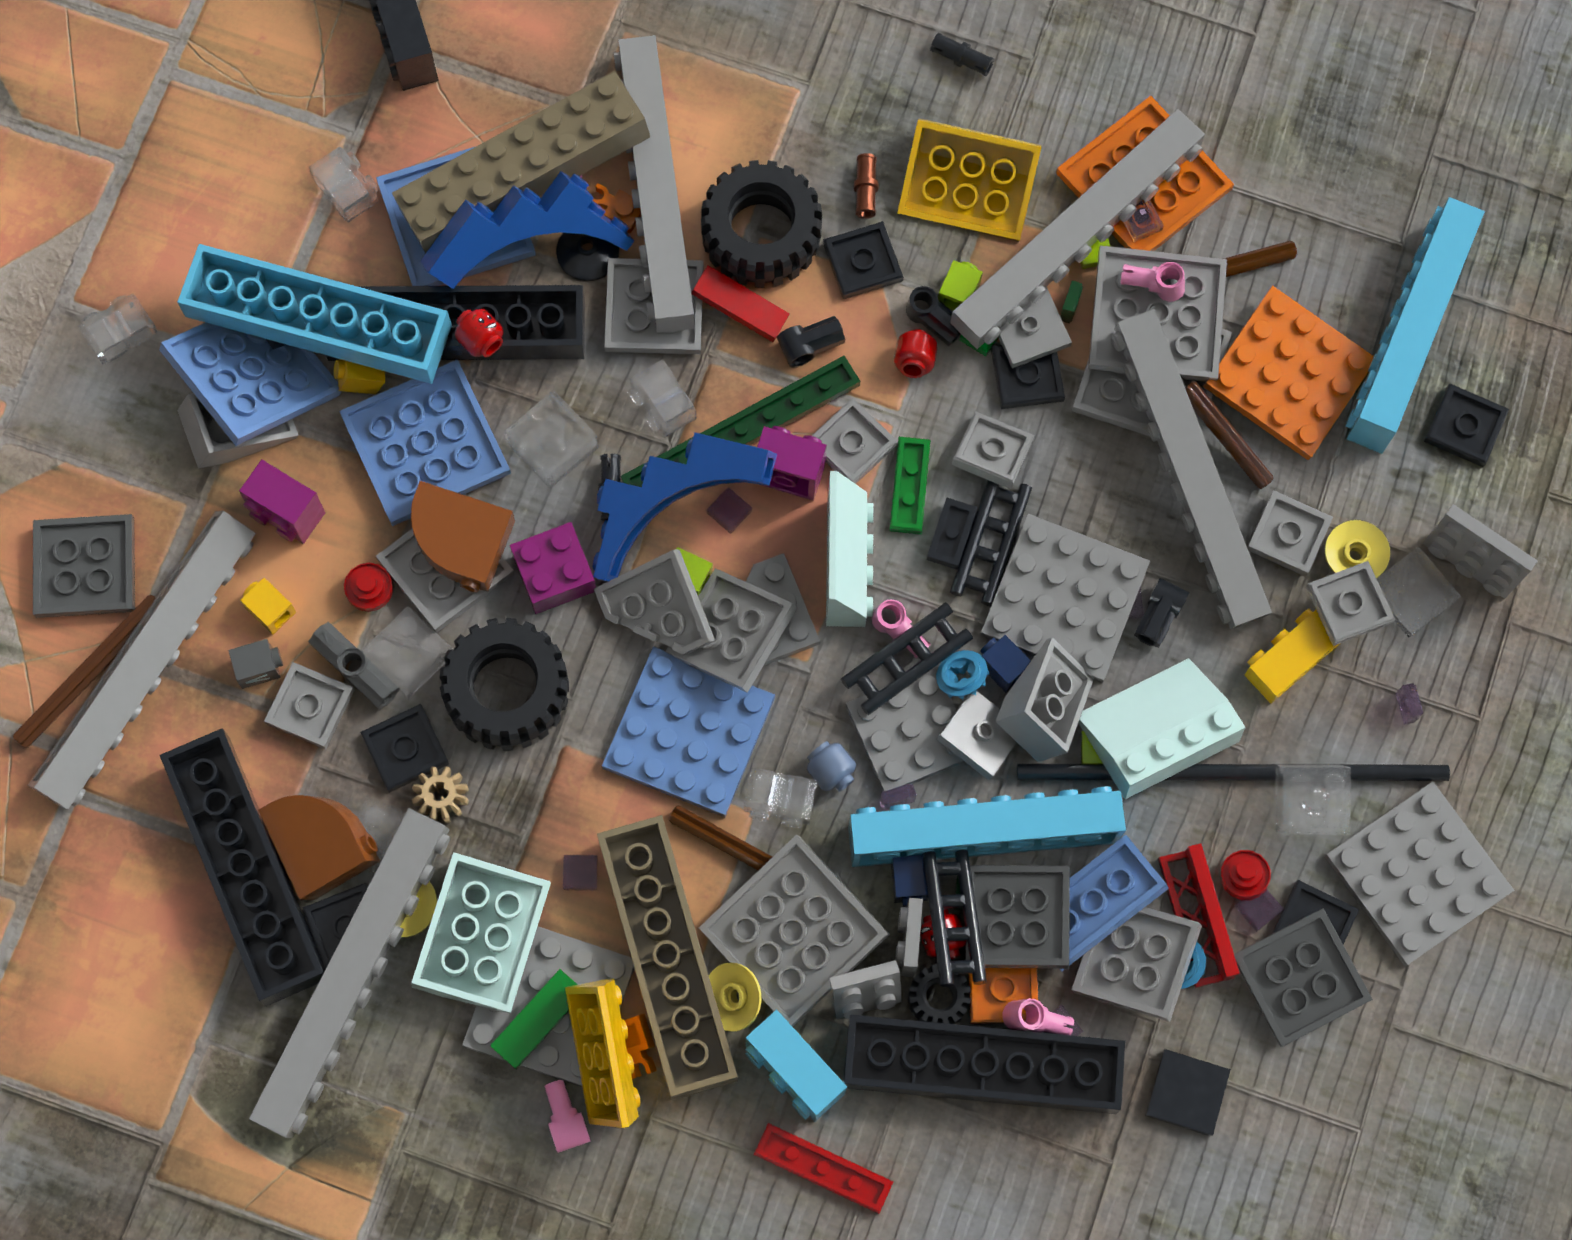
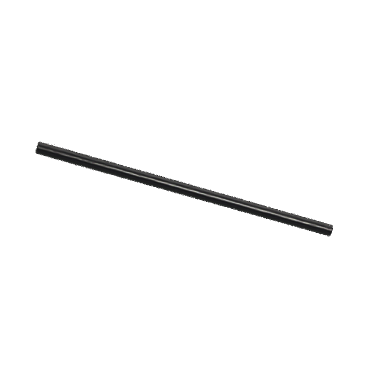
M1017 764V780H1113L1104 764ZM1195 764L1165 780L1449 781L1450 768L1449 765Z

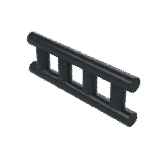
M987 480L950 590L951 594L962 596L966 587L984 593L981 603L986 606H992L1032 491L1031 486L1020 484L1016 493L1001 488L999 484ZM994 499L1013 505L1008 522L989 516ZM985 528L1003 534L998 551L979 545ZM975 558L993 563L988 581L969 575Z
M943 603L841 678L842 683L847 689L857 683L867 696L868 700L861 704V708L868 716L973 639L972 634L966 628L957 634L946 620V617L953 613L948 603ZM935 626L947 642L931 653L920 639V636ZM909 645L921 661L905 672L893 656ZM883 664L894 678V681L878 691L867 675Z
M968 850L956 851V862L937 863L935 852H925L922 854L940 986L948 987L954 985L953 975L972 974L974 985L987 983ZM958 875L961 894L941 895L939 876ZM963 908L965 927L946 928L944 909ZM967 940L970 960L951 961L948 942Z

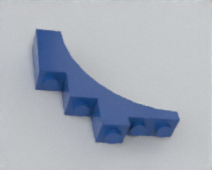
M560 171L541 198L529 188H525L522 191L513 185L494 212L480 202L475 206L465 199L421 259V263L429 274L454 289L463 277L487 256L513 242L532 236L560 232L585 234L607 240L626 251L634 243V239L627 232L629 226L615 216L610 220L604 216L606 211L593 201L594 197L587 190L589 184L575 173L570 177Z
M694 432L693 439L689 440L686 447L685 456L688 459L687 464L650 456L649 461L642 468V488L605 479L604 485L599 488L597 494V504H599L597 511L607 513L609 517L608 520L604 521L601 528V539L603 540L600 552L596 553L592 567L595 571L593 577L605 581L618 577L623 561L637 536L655 516L673 502L695 491L719 484L751 483L770 486L777 453Z

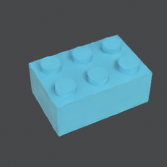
M777 1009L746 1037V1056L758 1069L764 1066L770 1072L768 1080L779 1093L783 1094L787 1091L794 1099L792 1107L804 1120L810 1116L816 1122L845 1095L847 1086Z

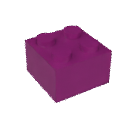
M764 426L757 447L777 453L770 486H762L814 501L825 468L827 445L814 436L805 435L799 437L792 435L789 430L783 427L773 426L769 428Z
M262 459L239 490L245 501L243 505L250 510L249 516L264 526L267 522L277 528L276 532L289 542L296 539L304 544L326 513L316 492Z
M572 522L510 545L513 559L535 614L595 592V580Z

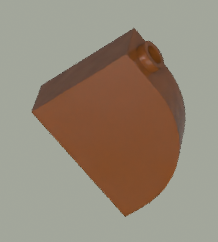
M419 481L412 501L411 522L417 543L425 559L439 573L459 582L460 587L475 593L479 589L488 592L515 523L513 511Z
M293 795L277 799L258 810L300 900H316L380 862L377 855L378 847L374 838L367 833L358 817L337 801L324 797Z

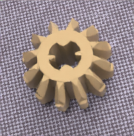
M446 766L441 775H439L436 767H431L432 777L428 778L425 774L421 773L419 778L424 785H413V792L419 795L412 799V803L414 806H421L418 813L425 816L430 813V818L438 821L439 815H442L444 822L449 823L450 816L448 813L453 812L458 817L462 815L457 804L468 805V798L462 794L468 792L469 788L467 784H459L463 778L460 773L451 776L450 767ZM439 789H444L447 794L445 799L441 796L442 801H437L434 796L435 791L440 793Z

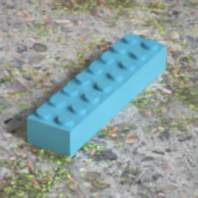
M1451 197L1447 199L1443 207H1436L1432 218H1430L1424 230V239L1413 257L1412 263L1414 264L1402 284L1401 290L1403 291L1391 311L1390 317L1392 318L1379 341L1380 347L1372 359L1367 379L1359 390L1356 406L1352 409L1345 427L1350 428L1347 440L1382 454L1396 434L1485 211Z
M199 244L177 301L185 317L430 384L433 382L452 327L448 311L202 244Z
M1097 787L1091 789V793L1078 794V790H1063L1058 792V796L1045 797L1044 793H1030L1024 795V799L1011 800V796L1007 795L991 798V802L978 803L977 799L969 798L959 800L957 805L944 806V802L935 801L923 804L924 808L910 809V805L901 804L891 806L890 811L876 812L874 807L857 809L856 814H850L848 826L852 867L891 864L892 857L916 856L930 851L936 853V860L955 858V852L959 850H968L969 857L1107 845L1116 843L1126 831L1121 791H1112L1111 787Z

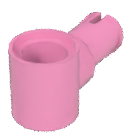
M1166 262L1159 267L1153 266L1152 269L1130 266L1128 264L1123 266L1124 272L1121 274V285L1149 288V292L1157 293L1162 300L1167 302L1179 300L1185 292L1184 270L1175 262ZM1167 279H1175L1178 281L1176 284L1166 285L1163 283Z
M890 599L881 603L875 608L871 618L875 629L879 632L887 633L893 640L912 627L910 624L912 621L906 616L904 606L897 600ZM883 609H890L895 613V624H888L882 619L881 613ZM920 636V639L928 648L931 645V643L928 642L923 636ZM908 645L906 648H907V649L914 655V657L917 659L918 656L915 654V652L912 650V648Z
M1036 999L1013 1000L1008 1002L1003 1010L1004 1024L1011 1030H1029L1040 1033L1045 1031L1061 1035H1071L1073 1031L1071 1028L1064 1027L1067 1025L1074 1026L1073 1017L1049 1012L1047 1007H1044ZM1023 1008L1025 1009L1027 1014L1025 1022L1023 1021L1021 1016Z
M557 1080L546 1084L544 1087L553 1113L550 1117L551 1123H548L557 1153L591 1142L581 1112L578 1113L576 1108L572 1107L564 1080Z

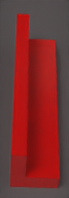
M1202 844L1188 846L1185 851L1159 857L1158 862L1163 879L1169 887L1167 893L1174 915L1200 922L1201 926L1206 929L1208 938L1202 948L1205 955L1216 962L1218 975L1200 978L1198 983L1194 985L1195 988L1234 979L1240 973ZM1186 860L1189 874L1184 883L1171 876L1168 863ZM1190 879L1194 888L1187 885ZM1174 884L1180 887L1178 893H1176ZM1184 890L1197 898L1199 905L1193 915L1180 907L1179 898ZM1200 911L1203 920L1197 918V915ZM1209 943H1210V945H1211V949H1212V952H1213V953H1211V952H1209L1208 950H1206L1207 947H1208V945H1209Z

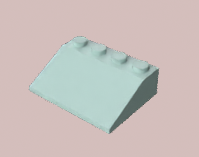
M830 471L827 499L826 626L865 627L867 617L873 616V597H867V585H873V566L867 565V554H873V534H867V523H873V503H867V492L837 471Z
M1189 658L1083 710L1078 722L1116 786L1121 791L1124 799L1238 743L1246 728L1229 700Z
M453 852L411 982L412 988L441 997L511 1013L551 882Z

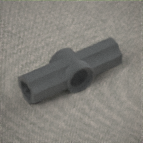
M327 622L321 625L308 641L315 650L342 674L346 681L352 683L379 710L387 706L399 692V687L378 669L362 650L356 648L331 623ZM355 659L362 661V665L357 671L350 672L346 670V666L350 661Z

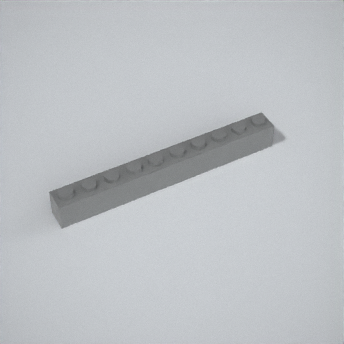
M656 36L618 39L619 52H613L615 70L622 71L623 79L621 81L645 117L650 133V138L626 150V153L633 152L634 161L628 162L630 181H637V189H632L634 208H640L641 217H635L637 236H644L645 245L639 246L641 265L648 264L649 273L643 274L645 293L652 294V302L647 303L649 322L655 321L657 333L695 329Z
M1177 109L953 311L950 323L976 349L984 343L987 345L991 344L1000 335V328L1007 322L1013 324L1024 312L1023 307L1030 301L1033 304L1039 301L1046 293V287L1052 281L1055 283L1061 281L1070 269L1068 267L1075 260L1078 263L1083 261L1092 251L1091 246L1097 240L1101 243L1105 241L1114 231L1113 226L1118 221H1127L1137 209L1135 206L1142 200L1145 202L1149 201L1159 190L1157 186L1164 180L1170 182L1181 170L1179 166L1186 160L1192 162L1203 150L1201 144L1205 133Z
M1155 309L1119 321L1114 328L1115 333H1112L1113 342L1117 351H1123L1127 361L1124 363L1126 376L1130 382H1135L1138 393H1135L1138 407L1141 412L1146 411L1150 423H1147L1148 433L1153 442L1158 441L1162 452L1158 454L1160 464L1164 472L1169 471L1173 480V483L1170 484L1172 495L1176 502L1181 501L1185 511L1182 514L1184 526L1188 533L1193 532L1197 544L1193 545L1194 552L1200 563L1204 562L1208 574L1205 575L1207 586L1211 593L1216 592L1220 605L1217 606L1219 617L1223 624L1228 623L1230 630L1267 617L1272 613Z
M215 511L27 786L65 809H69L71 805L76 806L86 792L83 787L90 777L95 778L105 764L102 759L109 749L114 750L124 736L121 731L128 721L133 722L143 708L140 705L141 701L147 693L151 695L157 689L161 682V678L158 676L165 666L170 667L176 661L180 654L178 647L184 638L188 640L195 633L199 625L196 621L201 613L208 612L217 599V596L214 594L220 585L225 586L231 580L235 573L233 566L239 557L243 559L252 549L254 543L251 540L256 534L225 511Z
M408 808L249 1118L250 1120L285 1138H293L295 1133L299 1135L308 1120V1115L305 1112L310 1102L315 1103L320 1097L324 1088V1084L321 1081L326 1071L331 1072L336 1066L340 1057V1053L337 1050L342 1040H348L356 1026V1021L353 1018L359 1008L363 1009L367 1005L372 994V990L369 987L374 977L379 978L388 963V959L385 956L390 946L395 947L403 934L404 929L400 926L406 915L411 916L419 902V897L416 895L421 885L426 886L435 871V867L432 864L437 854L442 855L450 842L451 837L447 835L449 829L445 825Z

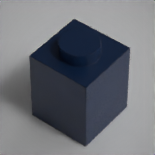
M1006 635L998 641L995 638L991 639L980 650L983 654L982 657L987 663L989 676L1005 693L1015 684L1031 662Z
M922 855L892 857L891 871L894 903H902L903 907H906L909 898L928 901Z

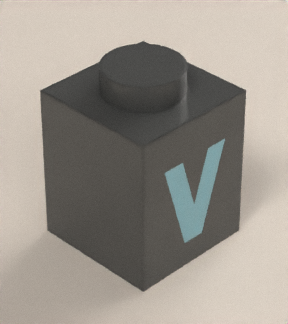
M268 639L228 650L236 680L242 689L281 678L278 667L283 666L282 657L278 647L272 648Z

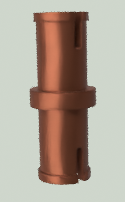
M863 153L856 158L857 179L854 181V191L857 192L855 215L862 219H870L876 215L875 193L879 189V183L876 180L877 157L870 153Z

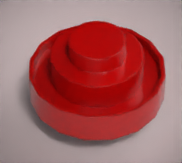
M368 562L359 564L350 570L345 578L344 592L350 604L356 609L365 612L377 611L386 606L391 599L393 583L386 569L379 564Z
M1240 850L1234 852L1225 859L1221 867V882L1224 889L1230 896L1239 900H1252L1260 897L1266 892L1270 884L1271 869L1268 862L1254 851Z

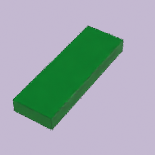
M900 436L898 438L890 532L922 534L930 439Z
M559 969L490 1047L517 1070L569 1012L565 987L578 984Z

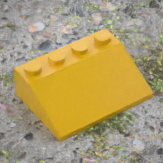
M918 119L897 213L1020 241L1042 145Z
M614 979L565 987L589 1124L617 1128L629 1127L639 1117L637 1108L640 1107V1096L638 1090L633 1087L631 1074L634 1073V1062L630 1053H627L625 1040L628 1038V1028L625 1020L621 1019L619 1006L622 1004V994L618 985H615Z

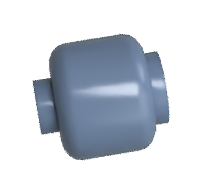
M826 741L807 757L810 761L807 765V771L823 791H830L836 788L841 792L855 780L851 774L856 769V762L840 743L830 744Z

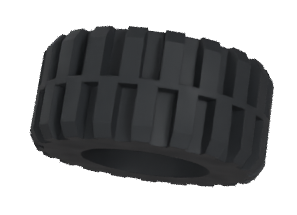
M759 160L749 161V166L746 167L737 164L731 167V174L728 175L726 172H723L717 177V186L714 184L710 185L706 192V200L703 201L701 208L703 246L705 252L709 253V260L713 266H721V273L729 278L733 275L736 276L737 282L741 285L746 286L748 282H754L755 288H765V283L772 282L774 287L782 285L783 278L788 277L792 281L799 276L800 268L806 270L812 263V256L818 252L822 229L821 204L818 203V194L813 187L808 188L809 180L802 174L796 177L794 175V168L788 165L780 168L777 167L776 161L770 160L767 161V165L759 164ZM765 204L774 206L784 212L791 221V229L784 237L775 242L755 244L738 236L732 229L731 223L733 218L744 208Z
M497 618L487 620L488 626L479 628L478 624H475L469 628L470 634L464 637L460 634L454 640L456 646L454 650H447L444 656L446 664L445 667H441L439 676L441 680V697L453 724L459 731H463L472 742H482L485 748L494 750L495 746H502L503 751L513 750V745L522 744V747L525 748L532 745L531 740L539 737L542 740L549 734L548 728L551 725L556 727L561 720V711L566 710L568 703L567 692H569L566 665L557 644L554 645L551 642L550 636L544 631H536L535 625L527 621L520 625L515 618H506L505 623H498ZM515 658L527 663L535 673L536 689L533 695L525 704L510 711H493L483 707L474 693L476 676L483 667L494 660Z

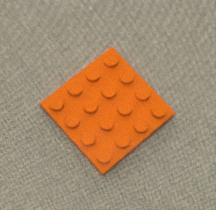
M1149 96L1060 165L1056 170V174L1079 198L1170 115L1152 96ZM1202 150L1192 162L1186 160L1179 166L1181 170L1170 182L1164 180L1157 186L1159 190L1146 202L1147 206L1141 205L1136 207V211L1139 209L1148 210L1152 218L1149 216L1144 223L1138 225L1134 221V214L1130 217L1133 224L1130 227L1135 237L1157 229L1154 224L1155 221L1160 230L1134 240L1126 223L1120 220L1119 224L1113 227L1112 235L1124 248L1155 251L1233 189L1234 183Z
M1272 285L1219 362L1218 380L1209 379L1203 387L1306 460H1309L1313 457L1367 375L1374 356Z

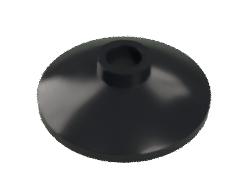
M562 233L557 243L556 255L560 267L567 275L580 281H595L607 276L608 258H619V247L607 240L585 234ZM586 243L593 245L590 250H583L581 247Z

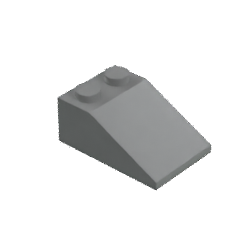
M194 393L188 394L177 410L198 469L229 463L293 440L299 436L294 421L291 419L235 446Z
M1053 637L1048 638L1005 696L996 723L1037 762L1068 753L1094 678L1086 674L1084 668Z

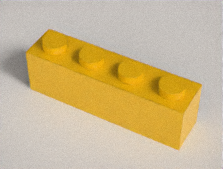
M1310 608L1305 610L1295 620L1297 626L1291 632H1288L1286 629L1282 630L1271 641L1274 646L1265 653L1261 649L1248 660L1247 663L1250 667L1244 676L1270 704L1340 645H1332L1317 610L1314 612Z

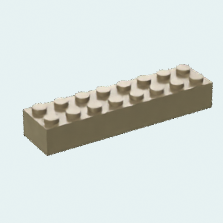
M616 71L399 188L392 192V195L426 254L465 199L475 206L480 202L494 212L513 185L522 191L525 188H529L539 197H542L560 171L570 177L574 173L581 176L650 138V133L645 117Z
M660 815L597 833L671 1100H677L738 1082V1076L663 816Z

